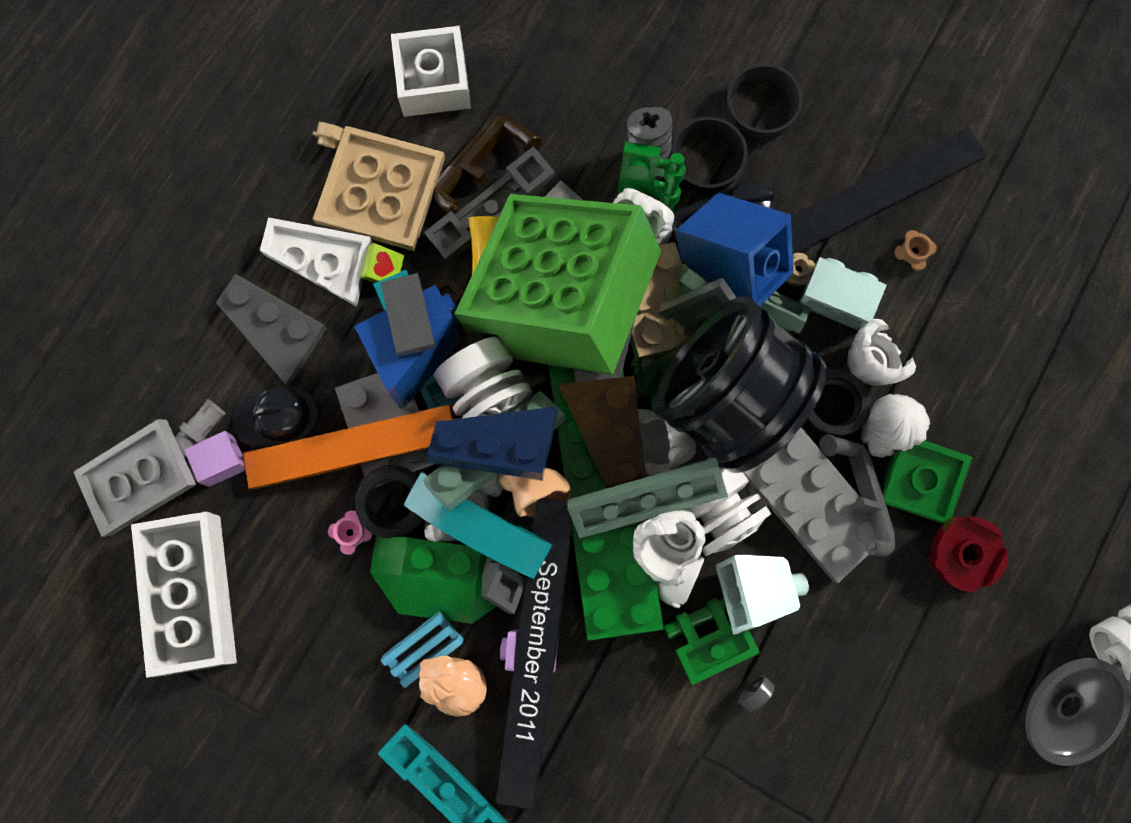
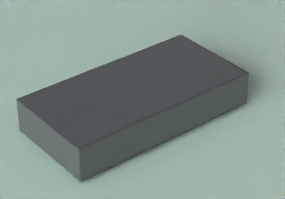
M418 273L380 282L398 357L436 348Z

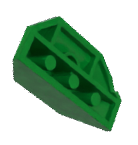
M376 536L370 573L398 614L431 618L440 611L448 621L473 624L496 607V605L482 597V577L486 555L467 545L407 537L383 538Z

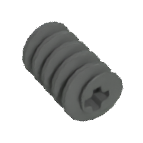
M646 107L632 112L627 121L628 142L661 147L659 158L670 160L672 146V116L670 111L662 107ZM656 176L655 180H660L663 177Z

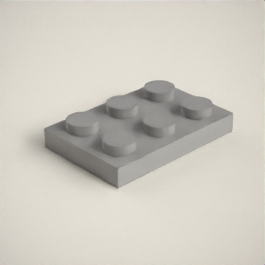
M378 373L335 388L348 428L420 412L415 397L406 407L400 409L386 390ZM427 449L362 464L361 468L364 477H366L370 471L383 465H399L410 469L415 474L439 465L428 461ZM395 480L384 481L382 483H379L375 488L394 482Z
M157 419L73 472L102 537L116 534L196 485L167 420Z

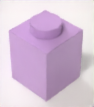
M226 431L184 449L188 458L186 463L194 481L207 487H211L246 470L244 456L236 438Z

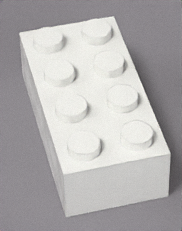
M201 512L131 524L146 678L237 663L220 516L209 512Z

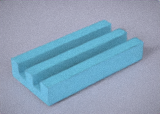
M439 611L382 655L380 661L384 666L388 665L391 668L390 672L394 677L398 676L401 679L400 684L406 688L419 678L418 675L421 669L420 663L409 672L405 670L446 637L450 636L451 639L425 659L447 656L463 644L464 638ZM440 625L443 628L401 662L395 659L436 626Z

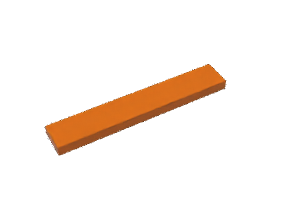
M445 405L243 453L248 488L258 489L427 450L430 446L436 422L455 419L453 406Z

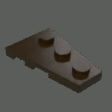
M628 376L558 384L606 488L645 478L635 377Z

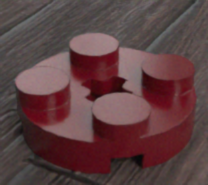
M956 516L948 519L937 531L931 546L929 564L931 568L936 570L940 579L949 586L972 592L984 586L989 587L1000 579L1007 566L1008 551L1003 547L1001 531L993 523L978 517ZM973 544L972 551L976 554L974 560L967 559L964 562L962 552L965 547Z

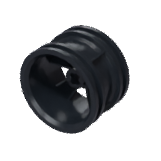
M748 296L737 297L723 304L707 316L673 354L655 386L651 402L652 411L662 420H666L674 430L685 432L698 442L705 454L711 459L717 458L718 464L731 473H742L759 466L775 455L802 427L816 406L823 391L826 380V364L805 343L795 339L778 325L772 315L766 310L761 309L752 298Z

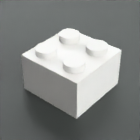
M460 26L391 34L397 94L404 117L471 108Z

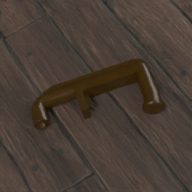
M497 114L492 116L439 176L434 192L436 204L446 213L450 211L454 214L459 211V202L450 197L449 194L465 176H468L484 187L488 182L485 177L486 173L478 166L506 134L523 144L526 152L533 146L537 150L542 144L541 137L506 115Z

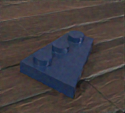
M557 407L437 421L427 453L428 461L430 463L543 481L558 409Z

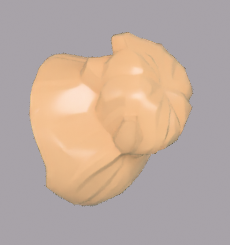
M545 469L543 481L501 474L499 478L501 486L506 491L512 492L514 507L519 517L528 516L534 518L537 500L541 498L561 501L570 499L571 487L568 481L553 469Z
M444 655L424 659L420 663L421 669L418 675L420 679V697L426 703L434 704L438 710L451 716L469 715L475 712L480 707V704L483 703L487 692L486 679L482 670L472 661Z

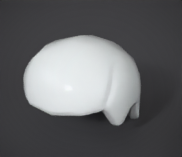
M699 556L695 562L681 568V570L686 568L685 581L678 587L674 585L667 586L662 581H656L659 598L670 606L680 608V604H684L691 593L704 558Z

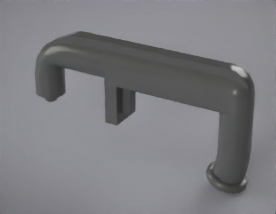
M829 434L824 435L819 442V448L824 455L833 456L840 454L849 457L861 496L856 499L855 503L850 505L852 512L871 517L877 539L872 538L867 542V553L877 557L889 556L895 549V532L869 452L860 443Z

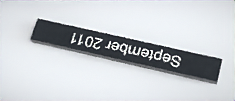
M541 498L536 503L532 533L551 543L552 547L536 577L532 579L526 576L496 803L527 809H534L536 805L572 538L573 521L568 511L567 501Z

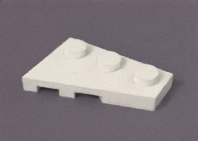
M268 217L260 251L268 258L357 307L363 279L360 278L368 245L372 244L373 241L369 236Z

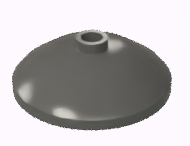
M1096 658L1077 659L1056 668L1037 686L1028 705L1025 729L1032 748L1048 762L1062 766L1078 765L1100 755L1116 740L1127 721L1131 706V693L1126 678L1116 667Z

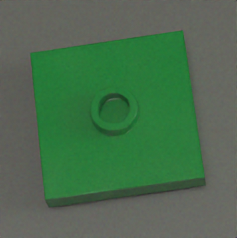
M923 441L920 445H914L912 449L906 451L894 450L881 486L885 504L945 524L953 516L973 457L928 441Z

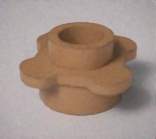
M911 230L905 234L903 244L895 248L894 254L898 260H905L910 263L913 270L920 271L926 267L927 258L936 252V245L927 235ZM917 248L918 253H914L912 249Z

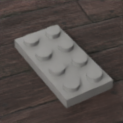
M802 428L798 430L783 448L767 461L751 470L743 472L751 486L833 582L839 583L869 555L866 551V544L872 538L877 539L871 517L852 512L850 505L856 502L859 495Z

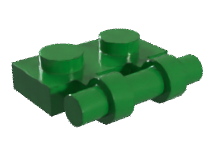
M625 141L617 196L625 188L635 189L647 196L659 199L661 203L673 211L681 195L679 183L683 181L686 172L684 156L680 153H673L670 156V160L659 158L661 147ZM656 176L664 177V179H665L666 181H665V182L656 181V180H655V177H656Z
M724 597L719 600L712 598L705 602L706 606L687 614L683 612L676 615L675 621L663 626L669 639L683 634L688 643L675 649V652L691 685L760 653L749 630L733 635L731 623L729 624L725 615L728 611ZM713 620L717 630L699 638L695 627Z

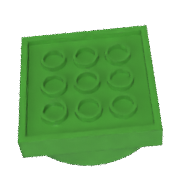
M510 194L455 311V316L467 331L498 335L514 359L613 375L661 254L660 247L642 206Z

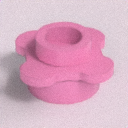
M356 511L346 512L345 517L338 520L336 524H331L328 528V535L341 545V552L347 555L353 554L360 543L363 541L367 542L372 537V533L361 524ZM349 529L353 530L352 536L347 535Z

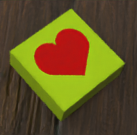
M376 243L369 244L360 278L376 283L400 273L404 255Z

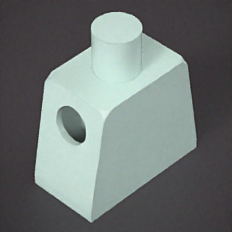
M735 555L716 564L733 635L761 626L799 610L798 596L806 595L809 589L805 575L801 573L791 574L789 563L784 557Z

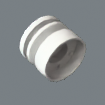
M499 337L486 338L460 350L443 362L433 374L446 398L463 396L453 406L456 416H463L462 418L513 412L532 395V390L528 383H520L523 379L520 370L503 373L511 365L513 358Z
M721 468L728 497L687 508L694 514L696 519L701 518L703 521L704 535L710 532L715 539L702 548V552L706 557L712 553L728 550L757 531L766 517L771 515L767 506L753 515L747 507L761 499L758 494L741 499L738 495V492L749 482L743 472L731 473Z

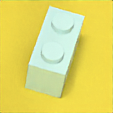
M820 257L813 268L807 285L804 287L799 303L810 307V311L859 331L874 318L886 284L879 282L877 277L870 273H857L847 269L842 262L836 259H823Z

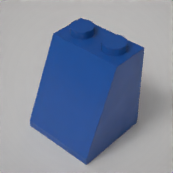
M717 193L676 229L680 259L709 282L723 278L736 298L748 296L761 306L793 274L791 214Z
M436 285L423 291L436 348L398 357L387 310L354 326L386 390L400 409L406 407L461 340L457 327L462 324L455 316L456 307L448 293L441 296Z

